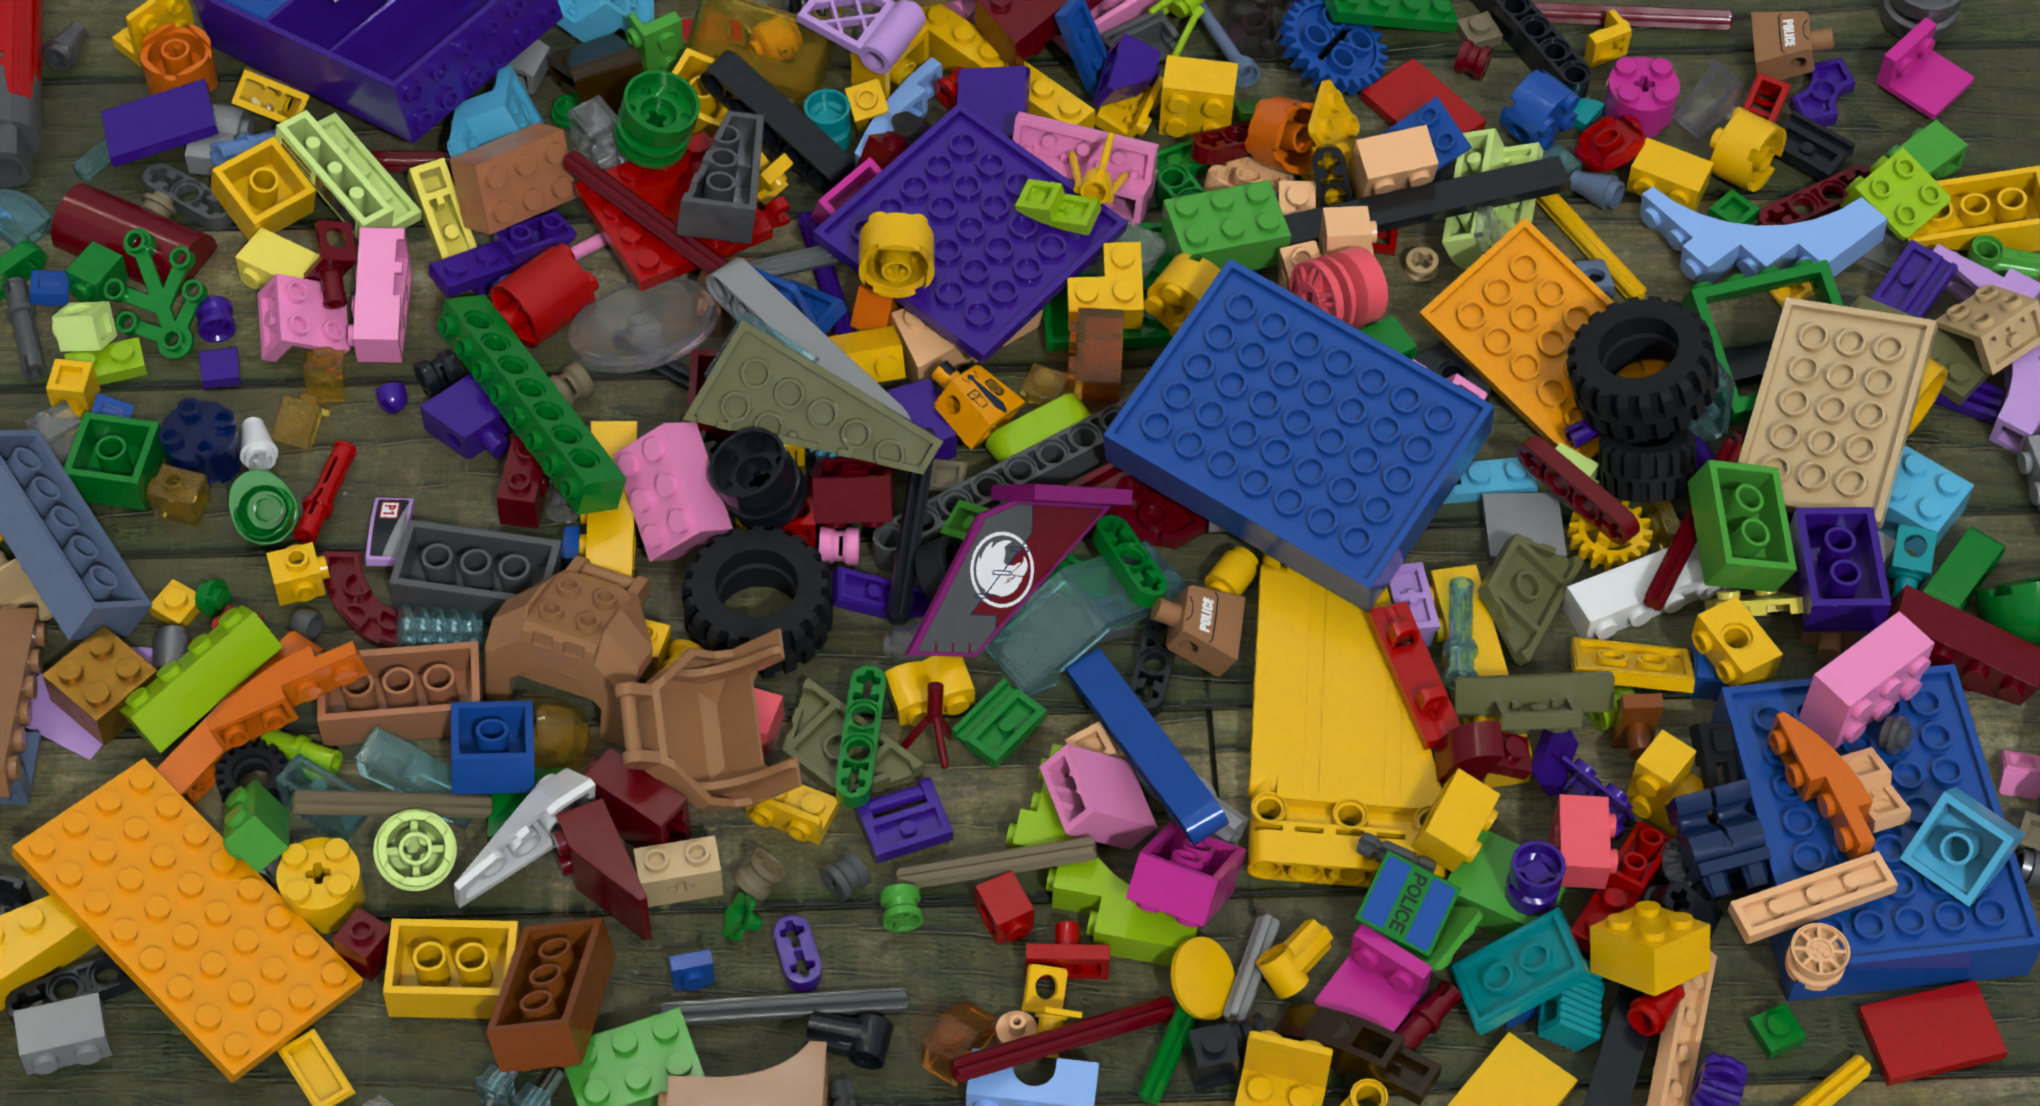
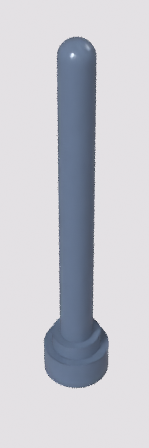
M1204 2L1201 7L1204 8L1205 13L1199 19L1228 61L1238 63L1236 85L1240 88L1254 85L1260 78V68L1253 58L1241 55Z

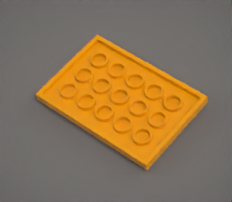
M1524 217L1419 312L1418 318L1455 354L1469 364L1544 440L1554 448L1559 443H1562L1573 449L1571 447L1573 441L1568 443L1563 428L1582 420L1583 417L1581 411L1577 409L1566 362L1568 358L1567 351L1570 342L1575 339L1574 334L1582 324L1587 325L1588 318L1597 311L1600 313L1607 310V305L1614 303V301ZM1659 359L1637 361L1621 369L1616 376L1624 378L1647 377L1663 370L1670 362ZM1601 435L1580 446L1575 451L1593 460L1599 454Z

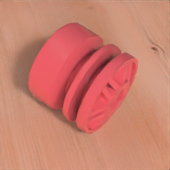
M1355 246L1337 251L1328 256L1323 255L1315 259H1309L1297 263L1291 272L1290 292L1354 328L1379 321L1386 312L1388 287L1385 275L1376 257L1365 248Z

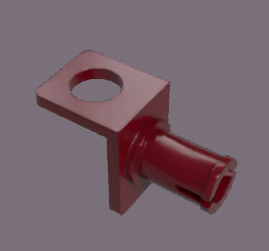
M319 220L315 224L319 257L304 273V279L321 281L324 308L330 310L340 309L348 304L343 276L357 262L352 224L349 222ZM331 230L339 232L344 237V247L335 248L331 246L327 241L326 233Z

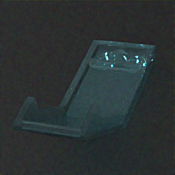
M1148 541L1141 542L1168 582V589L1164 599L1173 602L1188 585ZM1101 555L1058 571L1030 596L984 649L1018 688L1029 696L1056 686L1062 671L1065 670L1064 668L1078 659L1110 630L1150 617L1152 608L1141 607L1132 601ZM1121 558V560L1128 565H1139L1138 562L1132 558Z

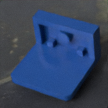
M753 267L824 334L847 311L843 300L795 280L791 279L789 282Z

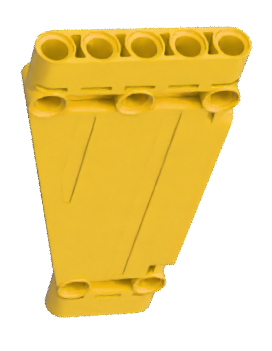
M1264 552L1262 554V565H1260L1248 782L1250 817L1247 871L1251 876L1264 880L1369 888L1381 863L1377 862V858L1374 856L1370 859L1357 853V844L1363 833L1375 835L1383 843L1387 840L1411 850L1419 858L1420 856H1425L1411 847L1442 789L1440 782L1437 781L1431 749L1424 750L1367 619L1369 613ZM1387 587L1372 609L1392 605ZM1268 815L1272 816L1275 819L1268 820L1262 818L1261 816ZM1342 822H1351L1354 823L1355 826H1348L1343 824ZM1437 863L1434 874L1447 880L1448 869Z

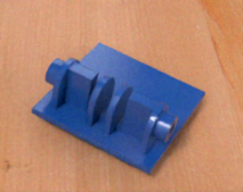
M1438 96L1381 133L1386 134L1427 125L1439 163L1437 171L1472 148ZM1437 173L1435 174L1433 183L1437 182Z

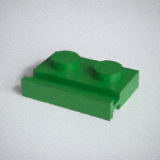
M1003 678L951 729V737L954 740L959 739L965 744V748L996 770L1047 719V709L1018 688L1013 689L1008 685V681Z

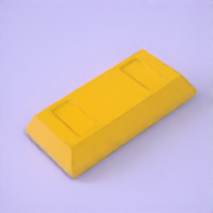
M315 1029L310 1030L277 1050L312 1106H335L356 1094Z

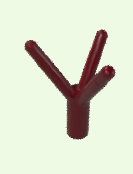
M930 682L927 689V714L900 746L907 750L931 723L934 727L942 769H947L949 762L944 735L950 741L953 738L951 737V729L943 717L944 685L940 682Z

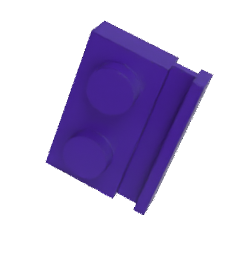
M1911 239L1873 293L1871 299L1912 316L1925 318L1957 273L1958 266L1953 262H1948L1943 259V256Z

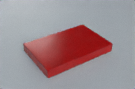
M1414 58L1376 81L1369 88L1362 90L1361 100L1391 126L1436 96H1438L1462 133L1483 130L1486 125V120Z
M1976 980L1859 1006L1857 1016L1887 1086L2005 1059L2008 1053Z

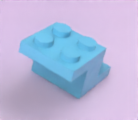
M558 0L563 18L556 24L566 30L573 38H577L585 43L611 34L619 28L625 32L628 29L627 15L633 12L643 24L655 20L654 0Z
M511 65L498 69L496 85L493 86L492 91L467 99L455 108L453 120H451L450 138L447 141V148L451 158L537 122L543 124L544 120Z

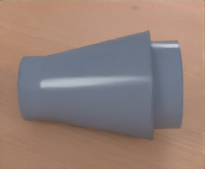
M1575 170L1570 177V191L1576 192L1603 210L1608 208L1616 209L1623 198L1625 183L1619 181L1617 176Z

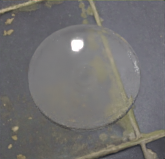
M673 278L642 292L633 282L613 289L596 298L595 303L586 305L571 322L568 330V340L575 359L588 369L603 373L639 372L677 360L701 345L714 330L718 320V311L714 298L710 295L707 287L696 281Z

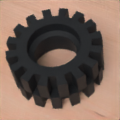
M252 740L245 744V749L241 750L240 747L232 748V756L227 752L221 756L223 763H217L215 780L223 803H225L228 796L236 788L240 787L239 780L247 773L253 771H264L270 775L269 780L262 786L280 803L281 800L288 802L290 799L289 791H293L290 767L283 751L279 753L278 747L274 744L268 749L266 741L259 740L258 747H254Z

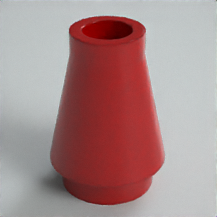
M1680 984L1657 996L1645 993L1634 999L1630 1004V1010L1627 1014L1632 1028L1644 1036L1662 1033L1679 1002L1685 997L1684 988Z

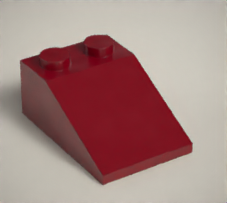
M603 798L557 814L558 831L552 833L558 850L556 859L564 877L571 875L574 885L579 892L643 941L652 939L647 897Z

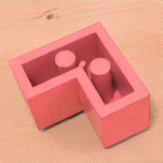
M1559 794L1548 835V843L1560 850L1565 859L1566 870L1561 883L1562 887L1606 889L1610 873L1616 874L1618 851L1617 849H1611L1610 838H1615L1617 821L1616 814L1609 813V797Z

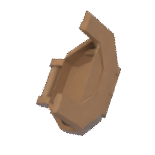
M577 555L566 570H562L507 599L492 618L485 644L484 699L490 702L513 701V677L519 675L593 700L601 709L600 739L625 747L620 701L615 700L614 686L624 682L638 683V680L652 661L653 647L641 607L650 592L651 579L642 576L633 578L590 564L588 558Z
M775 629L730 650L708 651L690 648L678 654L646 683L624 682L615 685V700L620 701L626 752L622 753L623 767L645 770L655 779L661 780L685 796L687 801L703 810L725 812L750 807L802 786L798 756H793L768 767L764 763L754 681L758 671L785 660L781 629Z

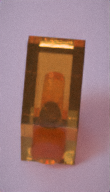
M965 1000L945 1010L920 1043L921 1067L956 1087L959 1082L954 1081L949 1071L951 1059L971 1053L972 1048L984 1049L996 1033V1025L999 1018L969 1000Z

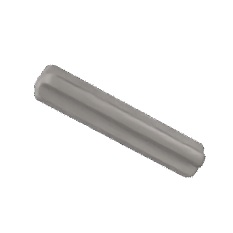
M1270 914L1257 917L1223 1012L1225 1020L1235 1018L1238 1021L1244 1020L1250 1013L1263 976L1256 965V961L1260 955L1274 946L1281 925L1280 921L1273 918Z

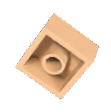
M1427 125L1355 141L1350 159L1349 178L1356 200L1433 183L1439 163Z

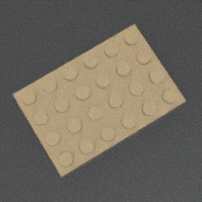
M1786 297L1738 463L1779 468L1786 512L1794 513L1795 508L1873 507L1877 528L1882 529L1935 339L1937 321Z

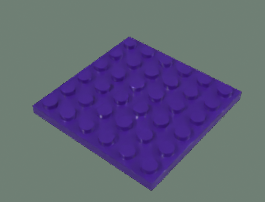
M958 103L813 231V241L859 274V234L872 213L881 211L885 213L896 212L924 215L928 219V225L934 234L935 274L933 281L926 288L925 284L917 288L915 295L893 299L977 361L984 364L1067 286V278L1077 277L1103 253V243H1113L1126 232L1128 221L1104 204H1101V212L1088 236L1051 227L1016 211L1015 204L1028 179L1062 183L1065 194L1081 195L1073 191L1075 184L964 105Z

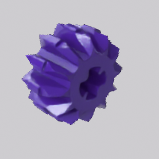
M1714 1052L1708 1054L1705 1060L1702 1061L1699 1072H1697L1689 1106H1739L1747 1082L1748 1071L1746 1065L1737 1061L1735 1057L1723 1053L1722 1055Z

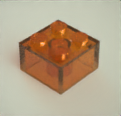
M1078 308V320H1070L1069 353H1076V356H1069L1067 389H1074V394L1082 402L1116 403L1119 401L1124 310Z

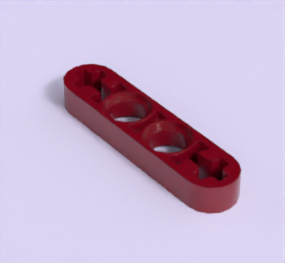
M1865 165L1853 166L1764 207L1759 213L1756 226L1777 225L1776 223L1781 222L1780 225L1809 221L1842 209L1839 205L1849 195L1845 189L1858 176L1861 175L1864 179L1871 174L1869 171L1870 167ZM1834 192L1841 199L1839 201H1830L1823 196V193ZM1804 205L1810 208L1812 213L1807 215L1800 214L1793 207Z
M1533 435L1517 447L1516 455L1521 465L1611 541L1618 545H1624L1639 533L1640 525L1635 515L1540 436Z

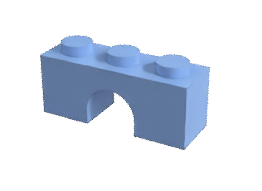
M972 1048V1052L981 1050L978 1048ZM1057 1058L1053 1077L1047 1083L1039 1086H1030L1022 1083L1014 1074V1067L970 1079L967 1083L966 1106H1095L1099 1063Z

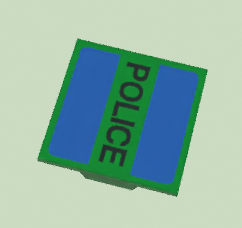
M1387 850L1354 920L1373 929L1401 948H1409L1429 958L1462 888Z

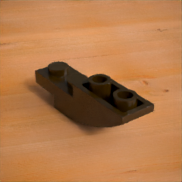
M1292 1003L1273 1030V1032L1280 1034L1284 1038L1297 1041L1313 1040L1321 1043L1324 1047L1333 1049L1331 1070L1345 1076L1350 1069L1365 1078L1376 1079L1386 1089L1419 1106L1441 1074V1065L1404 1047L1405 1037L1365 1019L1330 1008Z

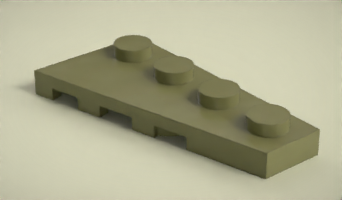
M1861 295L1850 306L1912 316L1864 295ZM1937 328L1929 359L1931 358L1948 369V375L1940 393L1960 406L1991 374L1983 372L1973 340Z

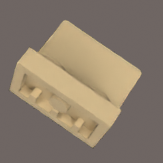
M1992 284L1980 287L1974 295L1960 304L1951 306L1945 314L1936 319L1937 328L1974 341L1983 372L1991 375L1996 374L2040 344V304L2038 299Z

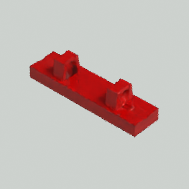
M1407 601L1369 610L1367 619L1424 750L1434 748L1449 731L1461 726ZM1411 642V644L1396 647V645Z

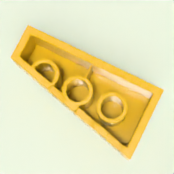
M51 895L0 915V1011L5 1008L6 998L11 991L42 979V977L58 966L63 969L98 945Z

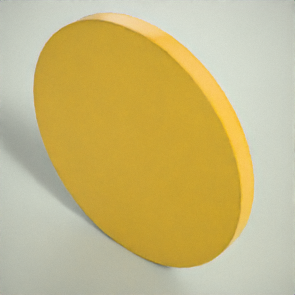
M1207 937L1190 938L1178 947L1172 959L1171 983L1176 999L1184 1011L1195 1019L1208 1021L1223 1016L1235 981L1231 960L1216 941Z

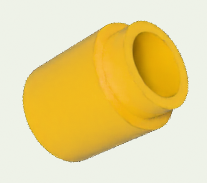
M1237 546L1233 550L1226 551L1205 577L1206 588L1241 596L1257 575L1258 559L1251 551L1244 547Z

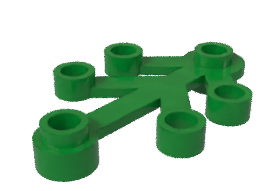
M132 229L125 235L123 246L126 253L136 259L149 295L129 288L125 282L118 278L109 279L104 284L103 293L106 298L115 303L126 302L157 314L161 327L142 322L140 317L131 311H123L116 318V328L128 336L136 334L157 342L159 352L168 359L179 360L185 358L194 348V335L190 327L200 303L204 302L208 296L207 287L196 279L186 281L182 287V295L186 300L177 319L172 307L188 270L195 264V255L185 247L179 246L174 248L169 256L172 268L163 286L152 257L157 250L156 238L145 229ZM141 237L140 245L133 248L134 241ZM186 253V261L183 264H178V258ZM120 285L121 290L119 294L113 296V288ZM199 286V293L195 297H191L192 288ZM128 318H133L131 327L125 329V321ZM178 335V342L174 346H170L173 336Z

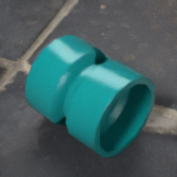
M821 89L811 93L804 101V115L846 151L851 142V113L848 98L842 92L834 89Z

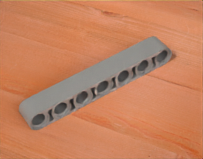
M734 258L706 277V286L710 295L739 323L743 319L911 420L902 405L743 258Z

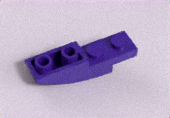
M555 210L494 233V240L491 243L430 263L428 275L447 298L469 290H473L476 295H485L490 293L492 283L501 276L513 273L551 246L557 247L561 243L569 245L576 239L577 233L560 212Z

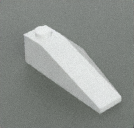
M568 768L556 775L552 773L543 777L454 883L456 905L459 908L463 907L555 848L556 845L552 833L558 831L556 815L595 801L596 784L592 779Z

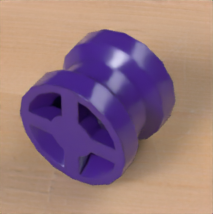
M210 296L200 303L196 318L199 320V336L203 340L217 343L226 341L234 336L236 324L232 318L234 314L233 306L229 299L222 296Z

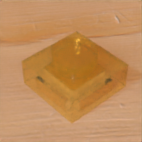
M1034 363L1020 391V397L1025 402L1043 406L1063 396L1068 385L1069 374Z

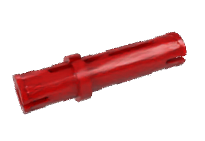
M339 440L334 443L332 452L312 494L307 495L303 502L304 511L293 530L294 538L301 543L313 542L314 544L318 539V534L325 520L329 519L333 514V502L357 455L356 447L347 441Z

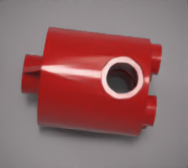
M561 243L557 247L551 246L495 284L490 289V299L493 306L523 345L534 349L595 306L594 292L599 289V284L591 272L583 271L575 260V255L571 248L565 243Z

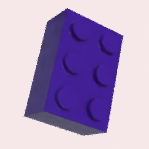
M1795 508L1789 528L1797 571L1794 573L1797 596L1803 597V613H1800L1803 632L1873 631L1886 621L1891 608V599L1874 508Z

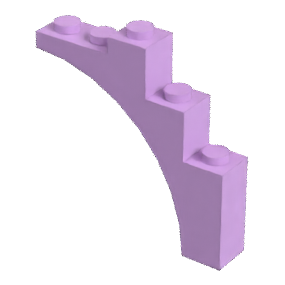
M1937 244L1933 250L1943 256V259L1948 262L1957 264L1958 271L1945 290L1950 292L1961 303L1974 295L1980 287L1991 284L2038 299L2040 296V283L2012 268L2003 277L1940 244ZM2040 344L2002 369L2004 390L2007 391L2004 396L2002 409L1996 419L1989 440L2017 455L2022 451L2027 436L2038 435L2040 432Z

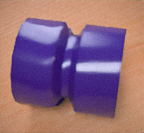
M1529 841L1515 850L1505 884V897L1509 905L1517 912L1527 916H1539L1548 913L1555 906L1566 870L1565 859L1560 850L1544 841Z

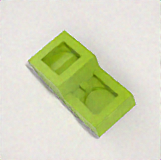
M1034 179L1027 180L1015 204L1016 211L1038 222L1064 231L1088 236L1102 209L1099 198L1065 194L1062 183Z

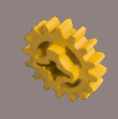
M1622 501V504L1635 515L1640 525L1639 533L1624 545H1618L1611 541L1574 510L1567 531V537L1571 538L1570 550L1579 549L1578 557L1583 560L1590 559L1591 569H1595L1598 564L1604 565L1605 572L1611 570L1612 566L1619 567L1647 556L1653 531L1648 530L1651 522L1650 518H1640L1642 513L1640 506L1630 509L1629 501Z

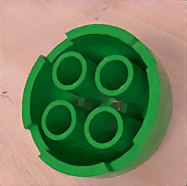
M2040 576L1997 584V593H1994V589L1981 588L1975 590L1981 620L2040 647Z

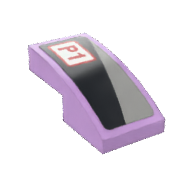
M375 498L367 541L366 566L394 567L407 521L414 518V498Z

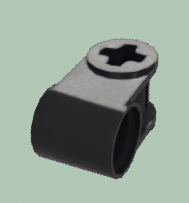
M1672 882L1667 886L1662 884L1650 885L1643 891L1641 901H1655L1663 908L1674 912L1689 913L1694 919L1710 924V941L1723 915L1722 910L1717 905L1703 898L1690 888L1688 884L1683 882Z

